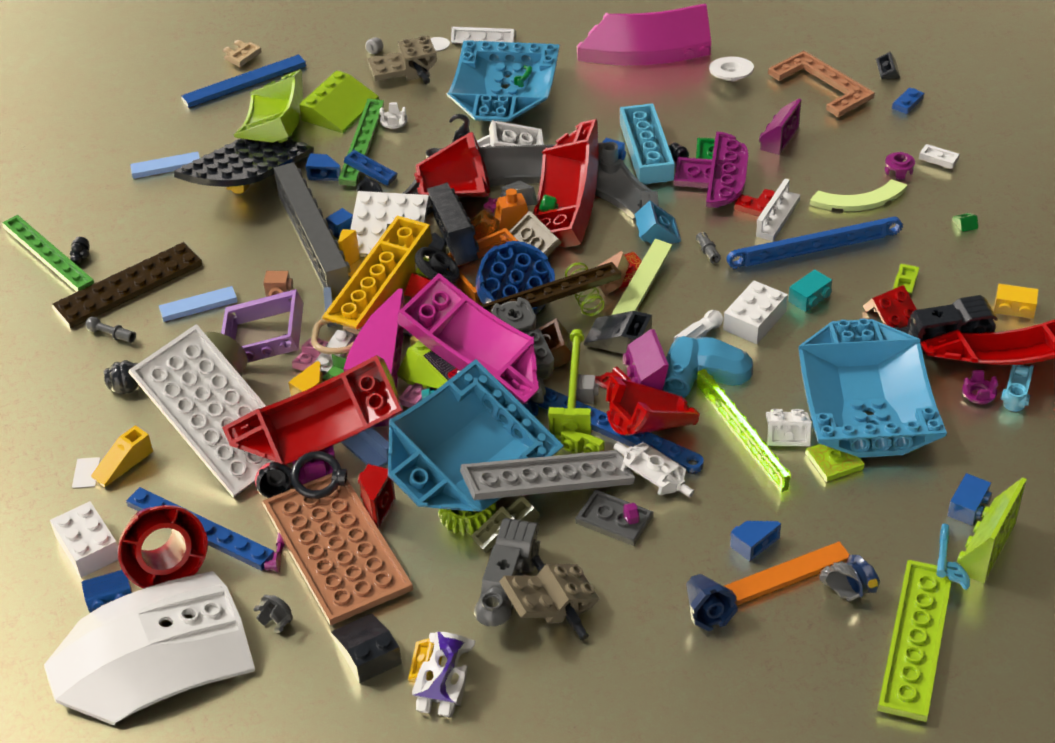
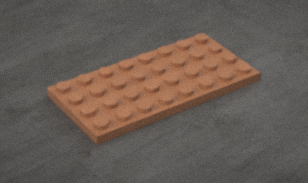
M332 473L303 484V486L310 490H321L331 483ZM348 479L346 486H338L332 494L320 499L304 497L293 488L263 500L265 510L281 535L284 544L330 626L413 590V584Z

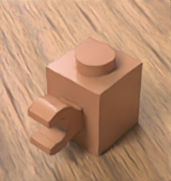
M266 271L263 282L266 297L293 289V279L290 278L289 271Z

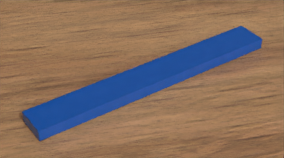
M298 54L181 95L182 101L190 108L306 67V61Z

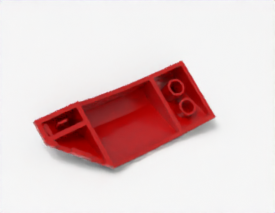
M597 119L580 122L575 126V131L571 134H564L556 140L557 144L542 151L543 159L537 196L538 204L535 205L533 214L562 242L558 247L566 248L581 245L590 220L598 174ZM545 194L556 197L557 204H559L558 208L541 212L539 207L542 197Z
M1055 319L1026 328L1002 332L961 333L959 330L922 341L920 344L928 356L993 365H1022L1055 359Z
M376 355L303 392L261 409L258 408L222 428L230 446L286 465L296 461L306 453L322 451L402 412L403 409L385 360Z

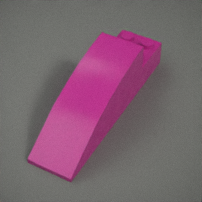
M398 289L387 299L362 327L349 351L343 369L344 372L378 355L385 360L397 390L399 378L397 372L400 368L404 328L397 321L399 311L405 306L403 289ZM390 418L373 427H389Z

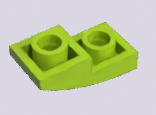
M575 431L561 432V443L564 445L563 449L567 452L579 454L582 452L605 451L604 440Z

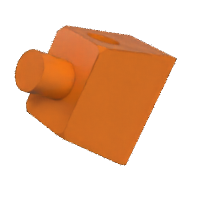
M515 189L506 190V196L497 199L494 222L498 231L504 228L511 230L529 212L523 195L521 193L517 194Z

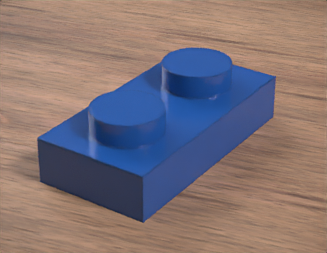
M909 87L893 102L892 109L908 114L924 98V93Z

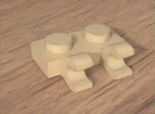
M241 40L234 42L238 46L235 51L230 47L223 49V52L227 53L224 59L239 67L262 52L260 46L251 42L244 43Z

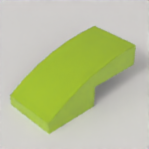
M900 264L893 289L904 285L908 294L912 295L919 267Z

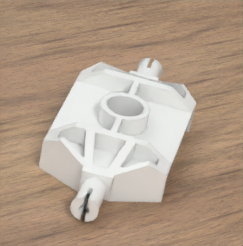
M619 441L614 445L613 449L624 456L621 470L625 471L629 467L651 483L659 487L657 494L664 495L680 491L689 498L693 496L695 490L684 484L686 468L644 442L629 448Z

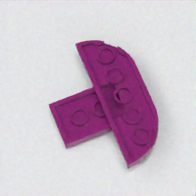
M716 131L712 159L677 158L674 186L708 188L706 207L719 208L735 201L741 196L745 188L748 166L747 147L744 143L741 144L737 141L735 136Z

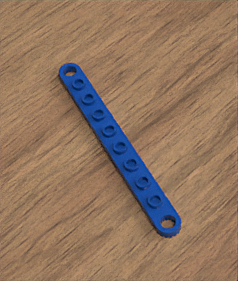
M898 217L884 218L733 250L727 255L726 260L733 269L741 268L742 266L748 267L885 238L888 235L894 236V234L900 233L899 231L902 230L903 223ZM894 223L896 224L895 227L890 228V225L892 226V224H893V225H894ZM737 256H740V258L737 261H733V259H735L734 257L737 258Z
M545 387L544 401L538 404L539 407L548 411L549 407L567 408L568 396ZM576 400V408H591V430L629 447L644 442L686 468L687 473L691 472L693 474V472L697 473L703 469L704 459L700 454L650 432L633 435L618 434L611 427L607 413ZM691 460H695V462L697 461L698 464L691 465L688 462H691Z

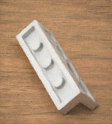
M452 27L451 43L463 44V40L514 42L517 32L515 29Z
M783 180L758 217L756 237L774 241L799 203L801 195L789 192L790 180Z

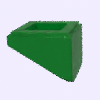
M965 213L952 217V220L962 232L978 229V217L975 214Z

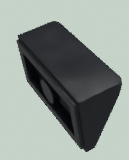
M891 51L876 58L881 79L901 78L896 60Z

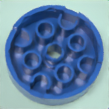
M508 241L506 244L492 247L483 257L476 276V290L481 302L486 304L555 281V273L548 261V257L541 250L525 242ZM546 304L532 308L535 315L538 314L546 306Z

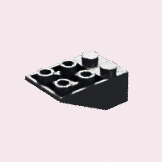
M629 311L598 317L589 331L584 345L624 354L631 342L652 329V315Z

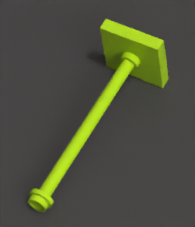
M574 329L570 333V340L573 342L568 406L567 408L549 407L548 411L549 431L559 441H561L562 431H575L592 435L591 408H576L580 345L585 338L583 331L580 329Z

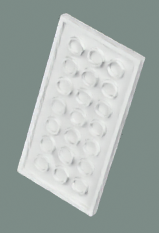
M197 324L129 369L130 375L233 498L255 483V476L263 465L275 462L229 445L222 427L258 408L266 407V405Z

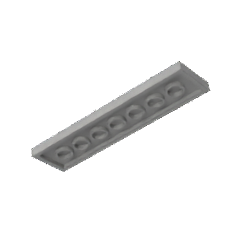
M616 450L461 464L460 469L473 500L633 484L635 480L629 467L625 471L621 470L624 457Z

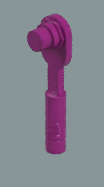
M279 533L276 541L277 550L274 553L273 560L264 563L266 571L280 572L282 549L285 544Z

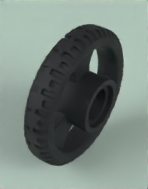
M422 247L417 251L415 263L426 277L432 280L439 273L452 284L457 282L460 277L459 268L447 254L432 247ZM423 256H430V261L424 260Z

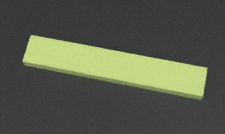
M658 239L653 241L611 315L638 310L672 250V244Z

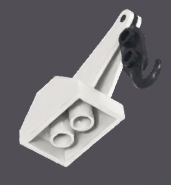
M464 114L453 115L449 120L450 123L455 119L463 121L460 128L455 131L451 143L470 133V120ZM493 120L489 127L490 134L477 140L479 147L544 145L542 129Z

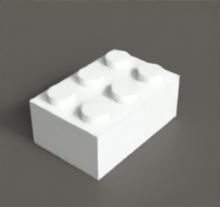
M754 280L724 312L723 330L758 344L785 314L788 294Z
M90 501L50 520L57 540L80 578L118 561L117 542Z

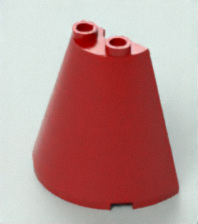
M473 132L464 135L415 165V179L417 183H420L417 188L419 195H428V188L448 183L450 188H454L458 197L490 196L487 169Z
M611 375L606 394V402H609L610 410L606 412L611 427L618 434L633 435L696 425L698 423L700 413L693 407L689 408L688 402L682 396Z

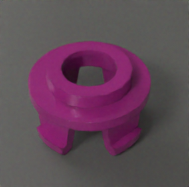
M904 152L889 154L885 159L886 175H889L890 170L895 171L896 180H905L907 171H909L910 175L913 174L915 159Z
M974 370L971 379L965 378L962 393L966 399L973 403H990L996 398L998 380L993 376L991 381L984 379L983 370ZM979 390L977 395H974L972 391Z

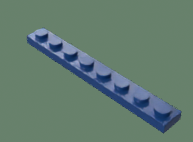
M141 487L126 500L127 506L138 512L145 508L163 505L181 507ZM191 512L202 523L207 534L208 546L260 571L265 568V562L273 559L274 550Z

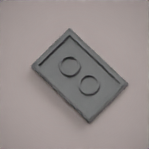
M595 489L576 516L575 523L634 546L653 518V511L637 506L640 521L630 525L626 522L623 515L624 504L630 502Z

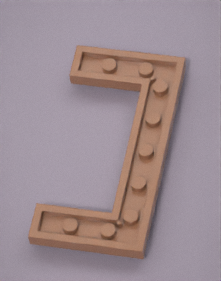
M802 51L768 68V74L778 81L804 69L844 93L845 95L828 103L826 106V110L837 117L872 100L875 92L806 51Z

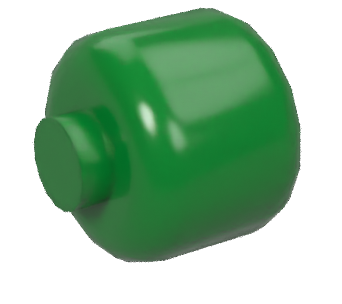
M545 194L542 197L539 210L544 212L557 209L559 205L557 204V198Z

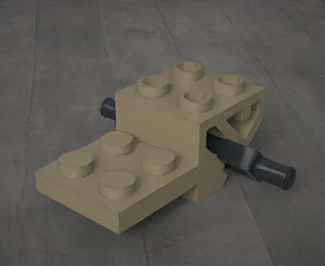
M421 36L415 39L399 41V53L368 58V64L375 81L405 76L407 81L422 77L423 82L428 84L430 82L428 70L437 62V53L430 37Z
M535 555L531 561L538 570L537 576H503L499 581L521 618H545L547 623H561L565 617L581 641L589 637L578 615L591 609L597 603L599 597L578 564H544L540 556Z

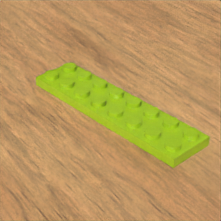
M913 560L907 561L877 711L927 722L951 587V580L947 576L943 578L937 576V565Z

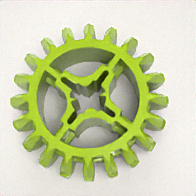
M496 502L481 512L439 509L438 516L442 525L446 526L447 531L453 530L454 534L461 532L463 536L466 533L472 535L496 513Z

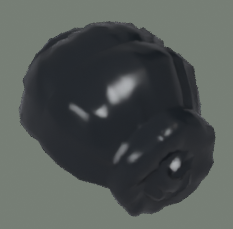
M124 360L122 362H114L110 368H106L103 372L107 389L117 394L135 391L139 384L130 375L129 369L138 363Z

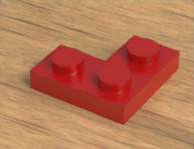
M764 189L758 199L741 194L734 204V210L759 217L775 194V191Z

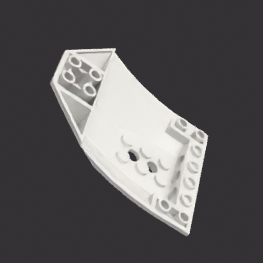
M213 571L153 585L102 605L79 620L44 664L56 703L114 726L116 722L168 697L208 683L255 671L240 615L227 586ZM190 614L193 618L187 619L183 616ZM163 620H168L173 624L170 627H162L159 623Z

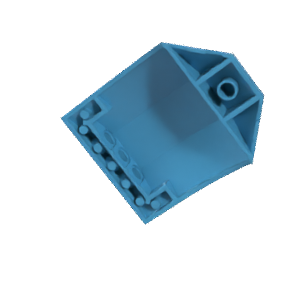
M475 359L426 398L403 413L389 419L388 476L418 507L481 512L501 498L473 500L460 472L461 464L553 456L564 445Z

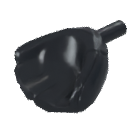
M364 176V179L356 188L357 192H383L381 186L376 181L368 179L367 176Z

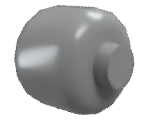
M377 37L367 40L365 45L367 52L370 54L381 52L383 50L382 40Z

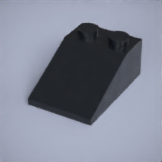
M372 613L330 632L359 683L402 664L400 648L390 631Z

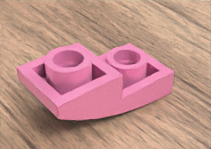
M311 338L302 345V353L292 361V368L304 371L321 354L312 346ZM318 338L320 345L326 346L328 344V341Z

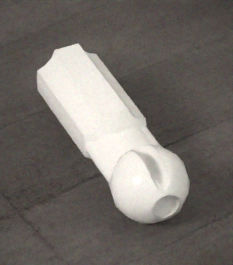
M717 310L708 311L700 321L691 324L674 337V341L677 337L681 336L690 338L706 336L707 332L721 326L723 322L722 314Z

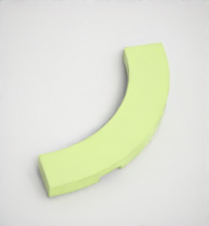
M891 179L879 189L856 195H837L818 190L810 199V205L827 210H832V208L844 209V211L873 209L885 205V202L894 201L907 190V184Z

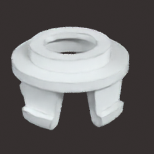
M397 102L389 103V111L384 113L383 108H380V123L382 126L396 129L407 123L406 108L403 107L402 111H399Z

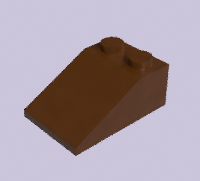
M556 318L540 327L541 333L554 357L553 368H559L570 362L572 357V343L569 333Z

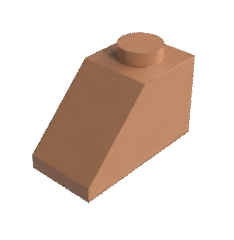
M622 251L598 265L601 266L613 262L621 272V279L599 286L605 296L615 291L623 283L629 262Z

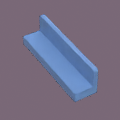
M372 427L341 442L366 465L371 464L383 467L388 464L389 442Z

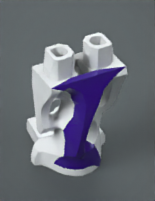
M448 632L430 633V642L434 643L433 654L429 662H423L417 675L412 695L417 698L416 710L418 712L430 713L432 702H440L438 715L452 718L455 706H461L468 668L466 665L457 667L458 660L463 653H468L473 649L475 640ZM441 656L447 658L445 667L439 665ZM428 671H432L434 674L431 681L426 680V673ZM458 673V682L454 685L451 684L453 674Z

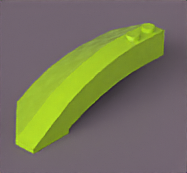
M301 70L281 77L282 79L279 82L272 81L262 88L250 92L249 111L242 127L233 134L235 138L272 143L276 141L281 143L288 140V137L296 129L301 117L299 104L303 101Z

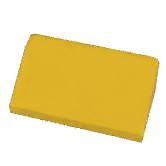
M343 229L338 240L339 249L343 251L345 262H348L349 266H351L360 258L356 230Z
M429 638L416 642L408 677L409 682L415 683L423 662L430 661L434 650V643H431ZM442 656L439 659V665H441ZM428 671L426 673V680L431 681L434 674L432 671Z

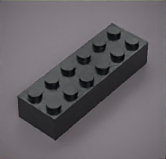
M448 183L428 188L427 191L435 221L456 265L478 260L477 252H480V249L474 238L476 235L473 224L471 225L465 209L463 210L462 203L459 201L454 188H450Z

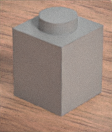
M578 374L576 400L582 403L594 404V397L599 395V384H595V375Z

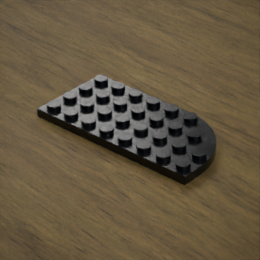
M291 138L281 143L278 141L272 143L238 139L174 170V177L206 186L232 187L248 185L275 174L274 167L293 162L296 163L313 154L314 147L307 145L305 142H295Z

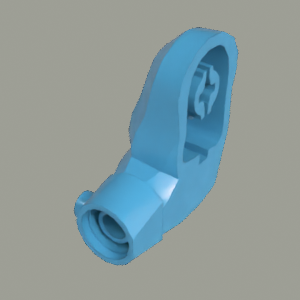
M677 337L666 356L669 366L663 391L685 398L689 395L695 379L731 386L742 385L750 380L753 375L752 358L745 351L712 337Z

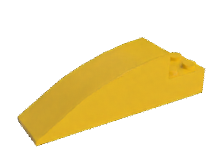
M396 216L324 313L323 319L357 330L363 327L370 316L398 289H403V296L405 297L404 293L411 274H417L415 255L420 248L428 247L432 242L430 225Z

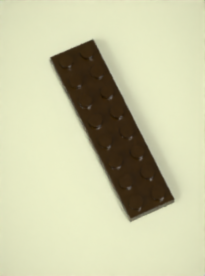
M182 242L70 296L62 298L53 303L52 306L54 311L71 329L86 322L90 317H96L202 266V260Z

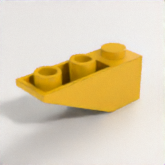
M136 425L122 434L92 473L91 477L106 487L154 452L149 434Z

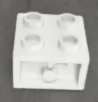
M771 409V412H766L768 446H810L811 420L807 412H804L802 409H792L791 412H783L782 409Z

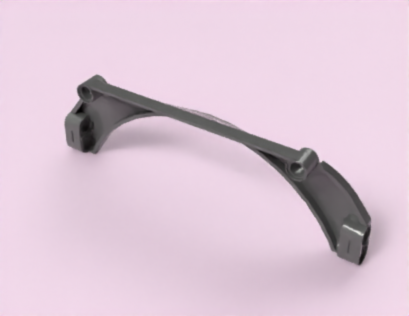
M615 142L598 143V174L595 196L612 203L632 219H636L635 213L649 201L659 206L657 191H652L642 184L630 172L624 162L618 159V145ZM556 144L480 147L479 151L485 162L490 187L508 185L517 181L540 184L542 151ZM443 148L428 149L426 151V159ZM415 179L402 194H418L417 188L420 183H417ZM429 199V205H428L427 215L430 214L431 212H433L432 207H431V203H430V199Z

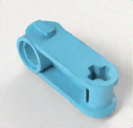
M1012 365L1007 389H1003L1001 400L1004 401L1003 404L1007 410L1019 412L1026 405L1028 406L1030 399L1028 390L1034 365Z

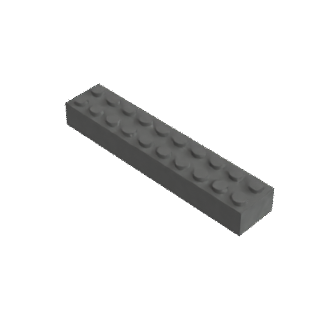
M294 162L274 167L278 195L323 288L331 287L332 297L336 298L351 278L348 276V273L351 272L349 263L345 262L343 251H339V244L337 240H334L333 232L329 229L327 220L323 219L321 208L318 209L317 201L313 198L312 191L308 188L301 169H297Z

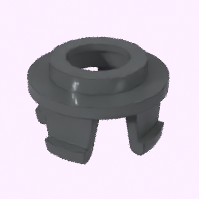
M264 595L259 605H256L253 609L255 612L260 611L256 619L263 626L271 620L277 624L274 628L276 633L282 632L284 630L283 627L293 620L291 609L287 603L274 595Z

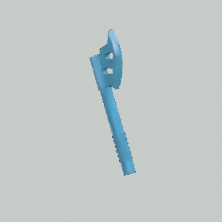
M944 523L941 525L937 576L940 578L947 576L949 580L959 583L963 589L968 590L970 579L966 571L957 562H947L949 525Z

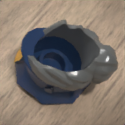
M849 555L846 563L839 562L826 566L819 575L820 581L825 586H829L840 598H845L847 601H853L858 597L863 598L864 593H877L880 579L873 566L860 555Z

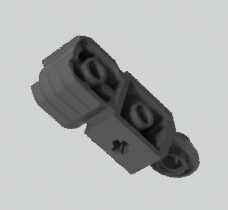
M518 297L517 302L510 301L502 305L496 303L492 308L491 314L530 337L534 336V353L536 356V373L539 389L529 400L541 404L546 394L543 380L553 374L554 357L540 328L535 330L536 315L529 301Z
M510 518L502 520L496 544L493 546L482 579L481 595L474 608L475 618L481 624L499 626L511 617L513 604L499 581L503 576H525L522 572H533L535 565L531 559L539 554L540 541L537 540L539 523Z

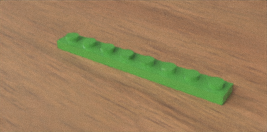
M367 99L348 154L356 150L367 156L381 116L380 108L384 107V100ZM344 163L338 179L339 184L356 187L361 172Z
M19 215L2 222L4 229L75 291L94 284V280Z

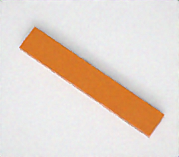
M839 541L724 586L732 590L737 596L735 604L738 606L818 575L826 566H831L833 563H846L850 554Z

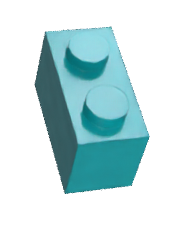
M814 269L789 287L788 302L807 312L831 295L832 279Z

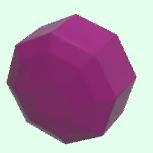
M636 503L624 504L623 515L626 522L630 525L639 523L640 516Z

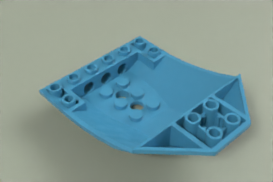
M463 40L454 80L449 92L446 94L474 120L509 122L548 99L554 80L560 44ZM523 66H532V72L524 81V87L520 88L518 85H514V77L523 76L526 72ZM505 84L510 85L507 89L501 87Z
M862 318L859 320L832 321L799 345L798 350L805 394L819 444L859 458L904 455L947 436V431L929 383L920 344L921 339L873 319ZM865 411H870V412H873L874 414H873V415H867V414L865 413Z

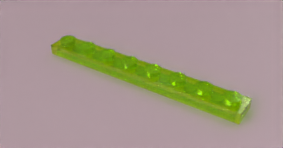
M705 369L698 371L697 386L780 492L789 490L791 475L788 469L784 468L779 462L777 455L769 450L767 443L761 440L757 435L756 429L749 425L744 414L737 410L735 403L729 400L723 388H720L715 382L714 377L709 375Z

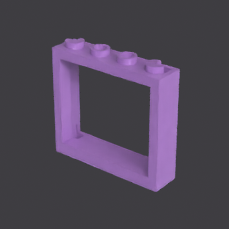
M295 289L225 307L221 333L235 340L239 324L290 312L287 335L242 347L247 355V363L299 350L304 302Z

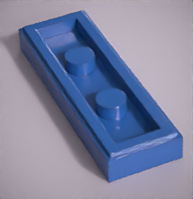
M353 150L344 158V163L386 186L390 185L397 178L398 173L356 150Z

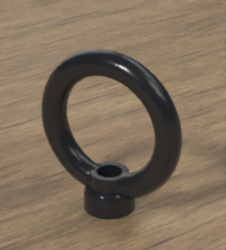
M312 451L296 460L291 470V482L295 490L302 496L320 499L332 494L338 486H346L347 469H341L339 462L331 454L322 451ZM311 460L326 461L333 469L331 483L321 490L307 489L300 482V470L304 464Z

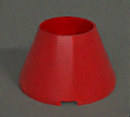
M163 505L142 509L130 519L120 537L118 544L120 567L133 584L143 589L170 580L195 575L201 568L207 554V534L200 520L184 508ZM162 528L172 529L170 538L164 545L154 550H142L145 539L152 532Z

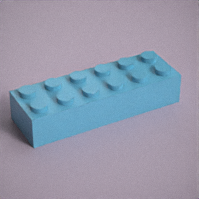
M654 104L620 107V126L637 179L645 185L674 181V161Z

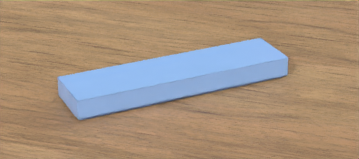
M199 152L130 164L132 177L135 179L172 172L183 165L191 163L193 160L199 159Z
M230 286L159 305L163 322L237 303V297L233 287Z

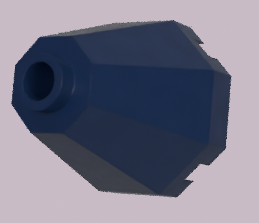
M698 574L692 576L686 583L691 620L696 626L707 631L714 630L712 626L719 624L720 627L726 626L738 611L735 604L737 596L732 590L716 581Z

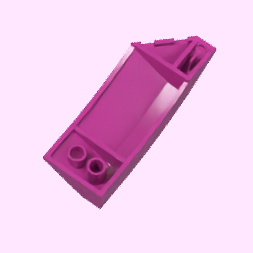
M705 3L651 13L608 14L606 12L603 16L604 19L590 30L588 37L583 42L577 45L578 62L607 65H654L711 55V34L707 5Z
M438 273L399 311L398 324L460 371L477 359L519 402L524 404L538 391L534 336L530 337L497 318L470 299L441 274Z

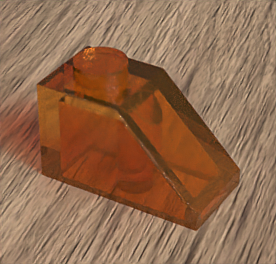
M484 209L470 220L476 233L474 236L475 241L500 231V221Z

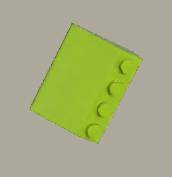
M336 70L299 104L301 120L344 133L362 116L367 99L379 100V96L350 74Z
M1022 477L992 501L990 507L986 506L981 516L982 522L977 521L973 531L975 533L974 536H969L965 545L966 551L962 550L957 559V563L966 571L969 578L985 583L1016 524L1026 478Z

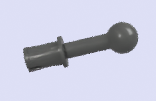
M97 317L88 318L85 324L89 331L96 332L100 330L112 334V338L115 340L121 339L132 343L136 339L135 332L124 329L121 325L112 327L103 324Z

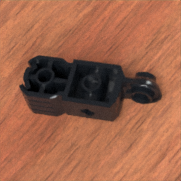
M981 295L959 298L950 305L915 310L908 319L907 327L892 328L921 339L920 342L956 330H959L961 333L995 332L996 324L994 320L997 321L998 318L987 299Z

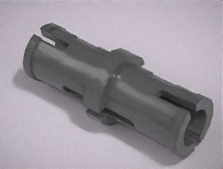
M701 232L697 234L696 240L700 244L703 254L707 255L711 263L714 264V261L715 263L719 262L721 255L716 250L714 242L710 241L705 232H703V235Z

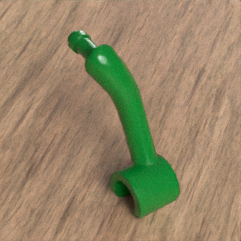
M523 66L526 72L523 76L514 77V85H518L520 88L524 87V81L530 76L532 66Z

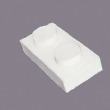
M926 144L919 154V159L953 169L959 160L960 154Z

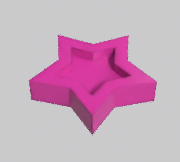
M489 197V201L484 204V208L491 209L494 213L497 199Z

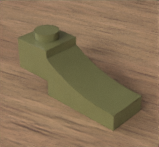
M520 496L507 510L502 506L471 537L487 553L496 544V538L504 518L535 522L541 515L523 496Z

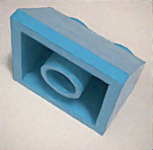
M652 201L646 203L635 213L639 237L644 242L652 245L655 239L669 244L681 241L675 218Z

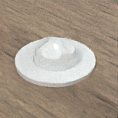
M723 57L714 60L709 66V71L715 77L735 82L751 75L754 71V65L745 58Z

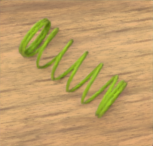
M573 263L566 269L565 277H567L568 271L573 266L583 265L585 268L577 269L571 275L578 270H588V267L584 263ZM596 287L591 288L594 290L587 295H581L584 291L580 295L574 294L582 313L586 316L600 313L605 306V302L602 296L599 295V290ZM580 297H586L583 301L579 300ZM597 298L601 300L596 307H583L585 303L593 302ZM602 303L601 308L594 313H586L583 311V309H595Z

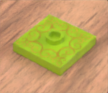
M822 444L806 448L805 454L826 482L864 469L865 464L854 455Z

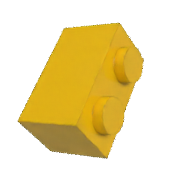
M998 284L994 313L1034 319L1038 289Z

